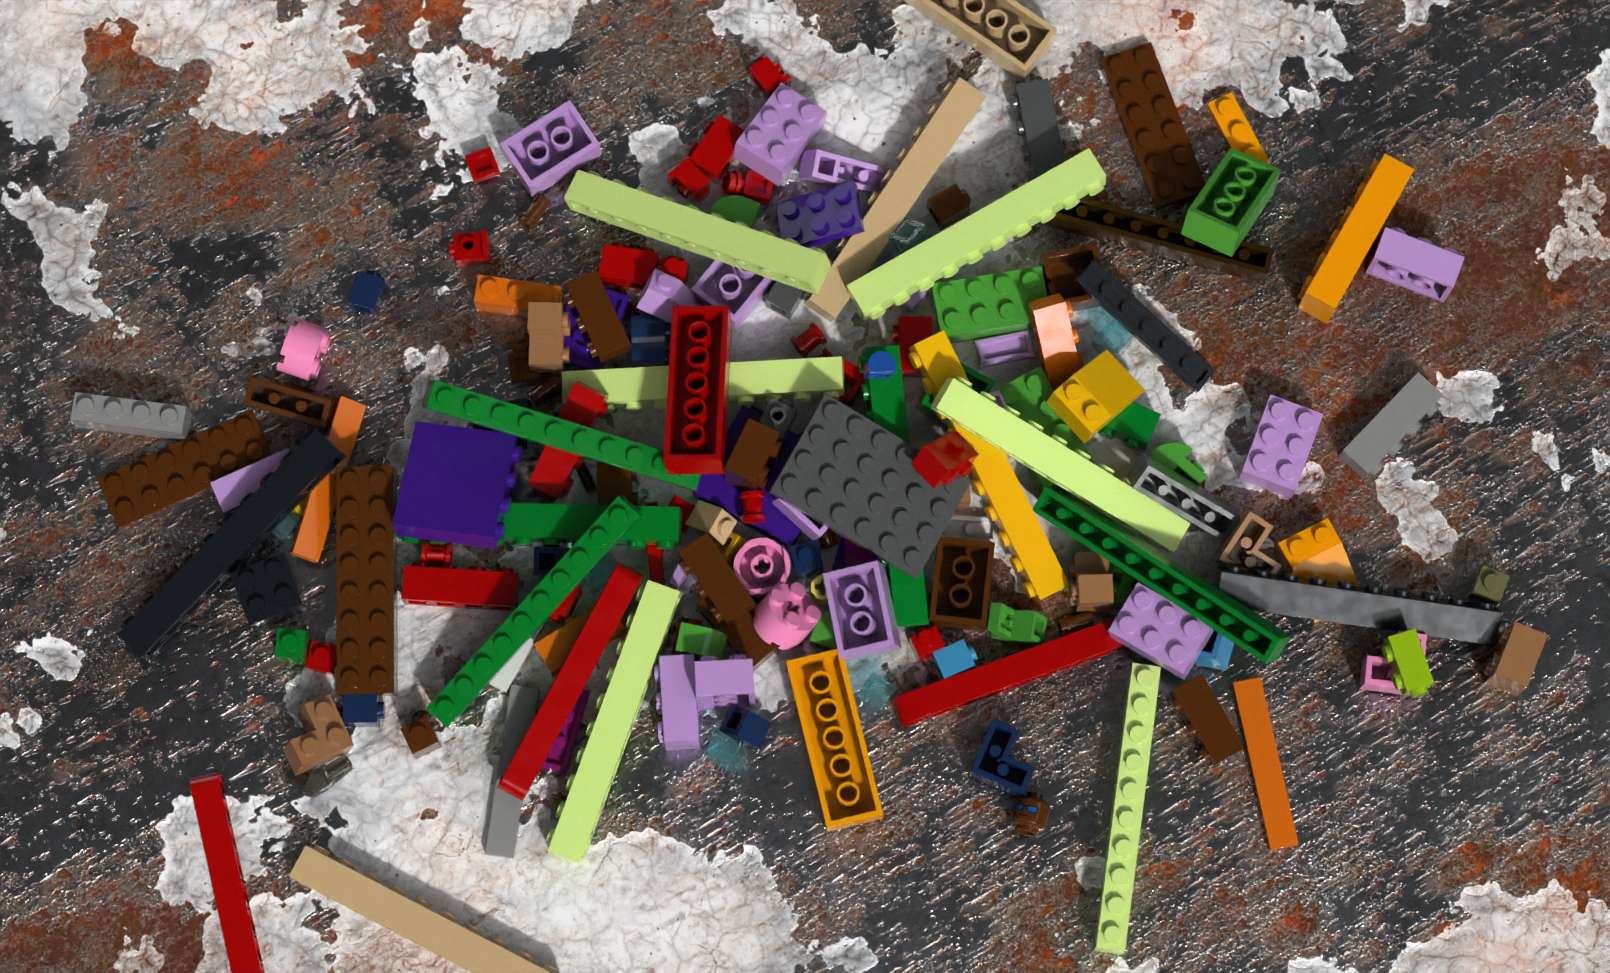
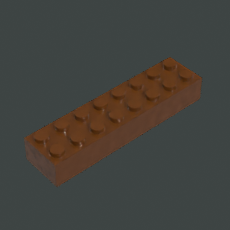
M394 466L336 467L337 695L343 697L345 694L398 696L397 537L394 534L392 525L397 500V470Z

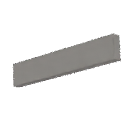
M511 685L485 855L511 859L515 857L523 801L502 791L497 786L536 715L540 693L539 688Z

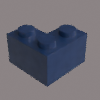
M993 719L969 776L1016 797L1023 796L1035 768L1009 757L1020 730Z

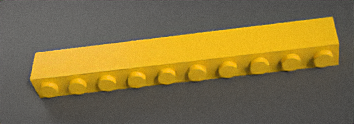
M944 330L909 348L911 352L909 359L915 369L919 368L923 379H921L923 388L928 395L932 394L934 399L947 378L956 379L959 376L969 381ZM936 412L940 420H945L948 430H946L947 434L956 430L979 454L972 463L974 468L970 472L974 479L971 482L973 489L978 496L982 495L987 505L984 507L985 513L991 522H995L999 530L997 537L1003 547L1007 546L1012 556L1009 558L1011 566L1016 573L1020 572L1024 580L1022 587L1027 597L1033 598L1034 602L1039 601L1070 586L1006 454Z

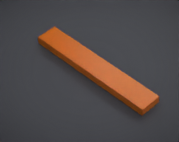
M343 396L337 398L326 433V437L346 455L336 467H348L366 405ZM336 467L307 496L289 554L313 563L319 562L336 507Z
M1261 677L1233 682L1232 688L1269 851L1298 846V838Z

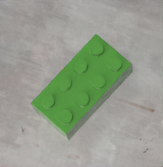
M1230 148L1188 209L1181 234L1232 257L1274 194L1281 169Z
M1042 266L939 282L931 287L930 292L937 332L939 333L944 330L951 344L1027 329L1033 331L1027 302L1047 297Z
M1041 367L993 390H999L1007 406L1020 413L1018 418L1026 423L1029 420L1036 422L1044 428L1042 431L1049 437H1052L1054 434L1067 442L1066 447L1075 452L1076 449H1079L1090 456L1082 440L1046 403L1054 390ZM1026 467L1040 493H1042L1045 486L1056 485Z

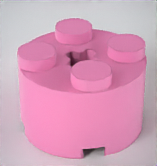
M295 317L294 326H290L280 352V355L284 357L282 363H277V370L306 381H310L311 378L317 380L322 364H320L321 359L319 358L321 353L327 354L331 343V333H328L327 328Z
M755 538L749 540L741 547L734 558V573L753 599L763 600L774 586L789 583L791 574L789 555L781 545L772 539ZM760 564H764L766 573L760 574L758 570Z
M796 582L792 585L778 584L769 591L755 608L753 625L758 635L766 643L771 644L774 642L780 645L778 649L791 650L796 648L816 626L821 617V611L817 608L813 599L806 593L805 587L800 583Z

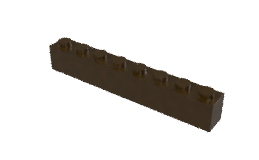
M1084 197L1079 199L1080 202L1075 207L1069 210L1063 208L1056 212V216L1050 220L1049 227L1264 284L1268 276L1275 250L1271 247L1243 240L1231 257L1182 235L1181 232L1184 224Z

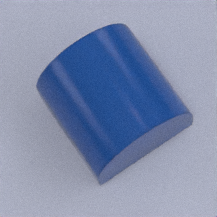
M885 351L873 353L863 367V378L891 379L896 373L895 359Z

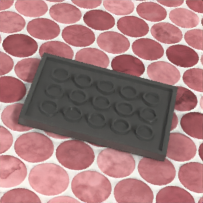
M824 394L768 493L911 578L918 579L971 480L958 476L951 484L947 486L942 484L933 489L910 465L921 450L828 394Z

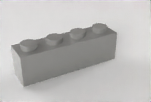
M1418 372L1346 446L1339 455V458L1363 480L1369 473L1374 477L1385 465L1382 460L1388 454L1393 457L1403 447L1404 444L1401 440L1407 434L1412 437L1422 427L1419 421L1425 415L1431 417L1442 406L1438 401L1443 394Z
M75 392L70 420L78 428L182 441L188 438L192 413L187 406Z

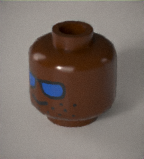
M1027 792V795L1019 796L1014 800L1010 822L1015 827L1014 830L1016 832L1034 837L1037 836V833H1041L1046 829L1051 808L1043 800V795L1036 792Z

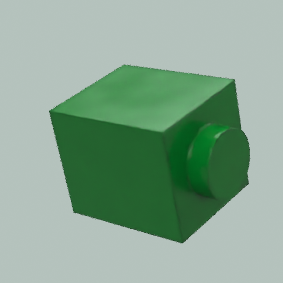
M278 628L275 658L279 662L306 664L311 636L306 630Z

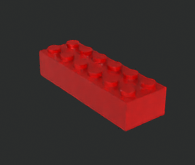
M673 306L663 456L667 474H724L732 338V317L729 306Z

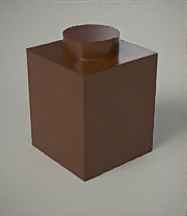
M954 184L927 200V209L940 230H943L969 215L972 202L968 193L964 189L960 190L957 184Z
M427 716L401 728L415 759L442 747Z

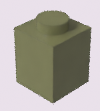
M1483 565L1475 575L1467 598L1475 601H1491L1496 606L1501 601L1510 576Z

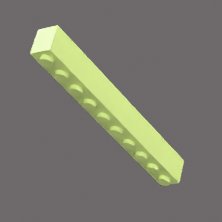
M1088 148L847 285L848 295L864 321L869 318L872 320L877 319L885 314L886 309L890 306L904 304L913 293L919 290L924 292L934 286L935 281L943 276L944 278L953 276L959 271V267L966 263L971 265L978 262L987 251L1001 249L1010 238L1016 235L1021 237L1027 234L1033 225L1039 222L1043 224L1050 221L1056 216L1055 213L1063 208L1069 210L1075 207L1080 202L1079 199L1084 196L1098 194L1106 185V174Z
M577 170L564 196L566 203L572 211L818 295L831 268L826 253L817 247H811L810 249L803 247L793 239L786 238L783 240L777 238L767 230L757 231L751 229L750 226L741 221H736L735 223L727 221L720 214L701 212L699 208L691 204L683 206L676 203L670 197L661 196L660 198L654 196L644 188L637 187V189L628 187L618 179H613L612 181L604 179L594 171H588L587 173Z
M842 356L730 362L728 402H737L739 405H752L754 401L766 400V403H769L771 398L777 401L781 398L794 399L795 402H808L810 398L823 397L824 394H828L836 400L839 399V396L845 395L844 362ZM669 366L562 371V404L564 406L574 382L580 381L609 395L606 402L610 403V406L606 413L614 412L615 408H626L627 411H640L643 407L654 406V409L666 410Z
M957 376L956 379L947 378L930 406L931 409L1164 551L1175 552L1190 526V522L1133 489L1128 479L1123 478L1121 481L1113 476L1115 471L1101 463L1099 466L1090 462L1091 456L1079 449H1076L1075 452L1066 447L1067 442L1054 434L1052 437L1042 432L1044 428L1031 420L1028 423L1018 418L1020 413L1006 405L1004 409L995 404L996 398L984 391H981L979 394L972 390V384L964 378Z
M650 580L647 581L646 586L641 584L636 596V601L639 602L636 613L631 611L626 623V628L629 629L626 640L621 638L616 650V655H619L616 667L611 665L606 677V682H609L606 694L601 692L596 704V709H599L596 721L591 719L586 731V736H589L586 748L581 746L576 758V763L579 764L576 775L571 774L566 785V790L569 791L566 802L561 801L555 816L559 818L556 829L551 828L545 843L549 845L548 852L583 864L654 672V665L657 664L682 593L680 591Z
M1132 663L1129 668L1093 951L1122 955L1126 948L1161 671L1159 666Z

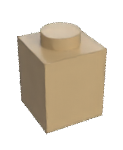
M699 500L685 524L696 534L703 536L708 533L713 542L724 545L737 520L723 508Z

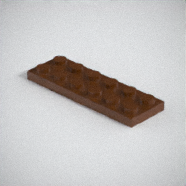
M1149 42L1100 58L1101 70L1155 211L1197 197L1206 183L1152 43Z
M250 410L96 479L115 523L121 531L213 490L210 482L273 454L254 411Z

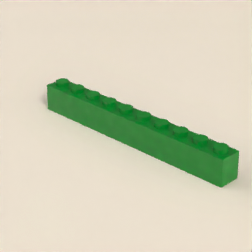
M899 345L865 347L861 356H858L859 373H863L866 361L873 353L878 351H885L893 356L896 362V373L891 379L864 378V383L861 384L860 390L862 400H866L867 411H864L863 416L909 443ZM878 558L879 562L885 565L898 630L918 629L929 625L924 571L922 570L918 579H913Z
M429 380L421 408L688 490H697L701 474H667L663 461L664 450L437 380Z
M1057 485L1045 486L1033 507V511L1264 663L1277 661L1291 637L1289 634Z
M619 495L426 709L446 727L451 726L643 513L627 498Z
M511 503L509 514L505 513L503 520L506 524L505 536L503 540L499 539L498 546L503 545L504 541H514L516 546H532V542H543V546L559 547L560 543H571V546H573L610 505ZM635 506L643 515L613 548H617V544H628V548L644 549L645 545H656L657 549L672 550L674 545H681L682 511L680 507ZM396 536L398 539H402L403 543H419L418 538ZM430 540L432 544H447V542Z

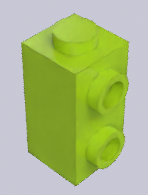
M1416 629L1388 636L1384 641L1385 646H1382V652L1386 662H1391L1394 671L1391 677L1395 689H1400L1402 696L1411 694L1412 698L1427 694V688L1434 684V680Z

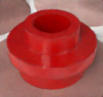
M733 170L732 172L725 173L721 186L723 193L728 196L742 193L745 180L740 171Z

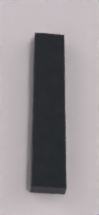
M1091 260L1074 280L1082 290L1194 392H1199L1213 375L1215 370L1095 260Z

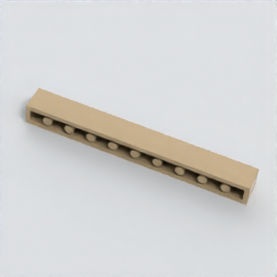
M961 77L955 82L949 81L940 93L943 99L938 105L934 103L925 115L928 121L924 127L919 125L910 137L913 143L909 149L904 147L895 159L898 165L894 171L889 169L880 181L883 187L879 193L874 191L866 201L865 205L868 206V209L862 215L865 232L841 238L835 247L838 251L837 255L833 260L828 258L831 268L818 295L805 291L804 294L808 297L804 304L829 322L838 317L850 299L847 285L867 274L986 98V95Z
M316 844L313 849L305 845L289 874L291 879L471 973L560 972L545 963L542 968L533 964L534 958L520 950L517 955L506 950L508 944L495 937L491 941L481 937L483 931L470 924H467L466 928L456 924L455 922L458 918L443 910L440 915L431 911L432 905L416 897L415 901L404 897L406 891L393 884L389 888L379 884L381 878L368 871H365L364 875L354 871L356 865L343 858H340L338 862L329 858L328 856L331 852Z

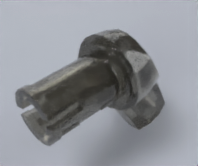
M343 753L311 773L304 772L295 776L290 764H288L282 773L281 780L302 789L306 797H317L353 770V766L349 758Z

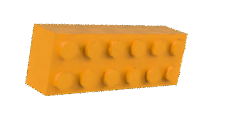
M1384 154L1381 161L1374 160L1351 204L1342 216L1337 229L1334 230L1324 252L1318 258L1311 275L1308 276L1297 296L1301 299L1298 306L1300 310L1326 324L1328 323L1414 171L1413 168L1387 154Z
M838 649L786 661V669L826 832L883 819V811L845 660L839 657Z

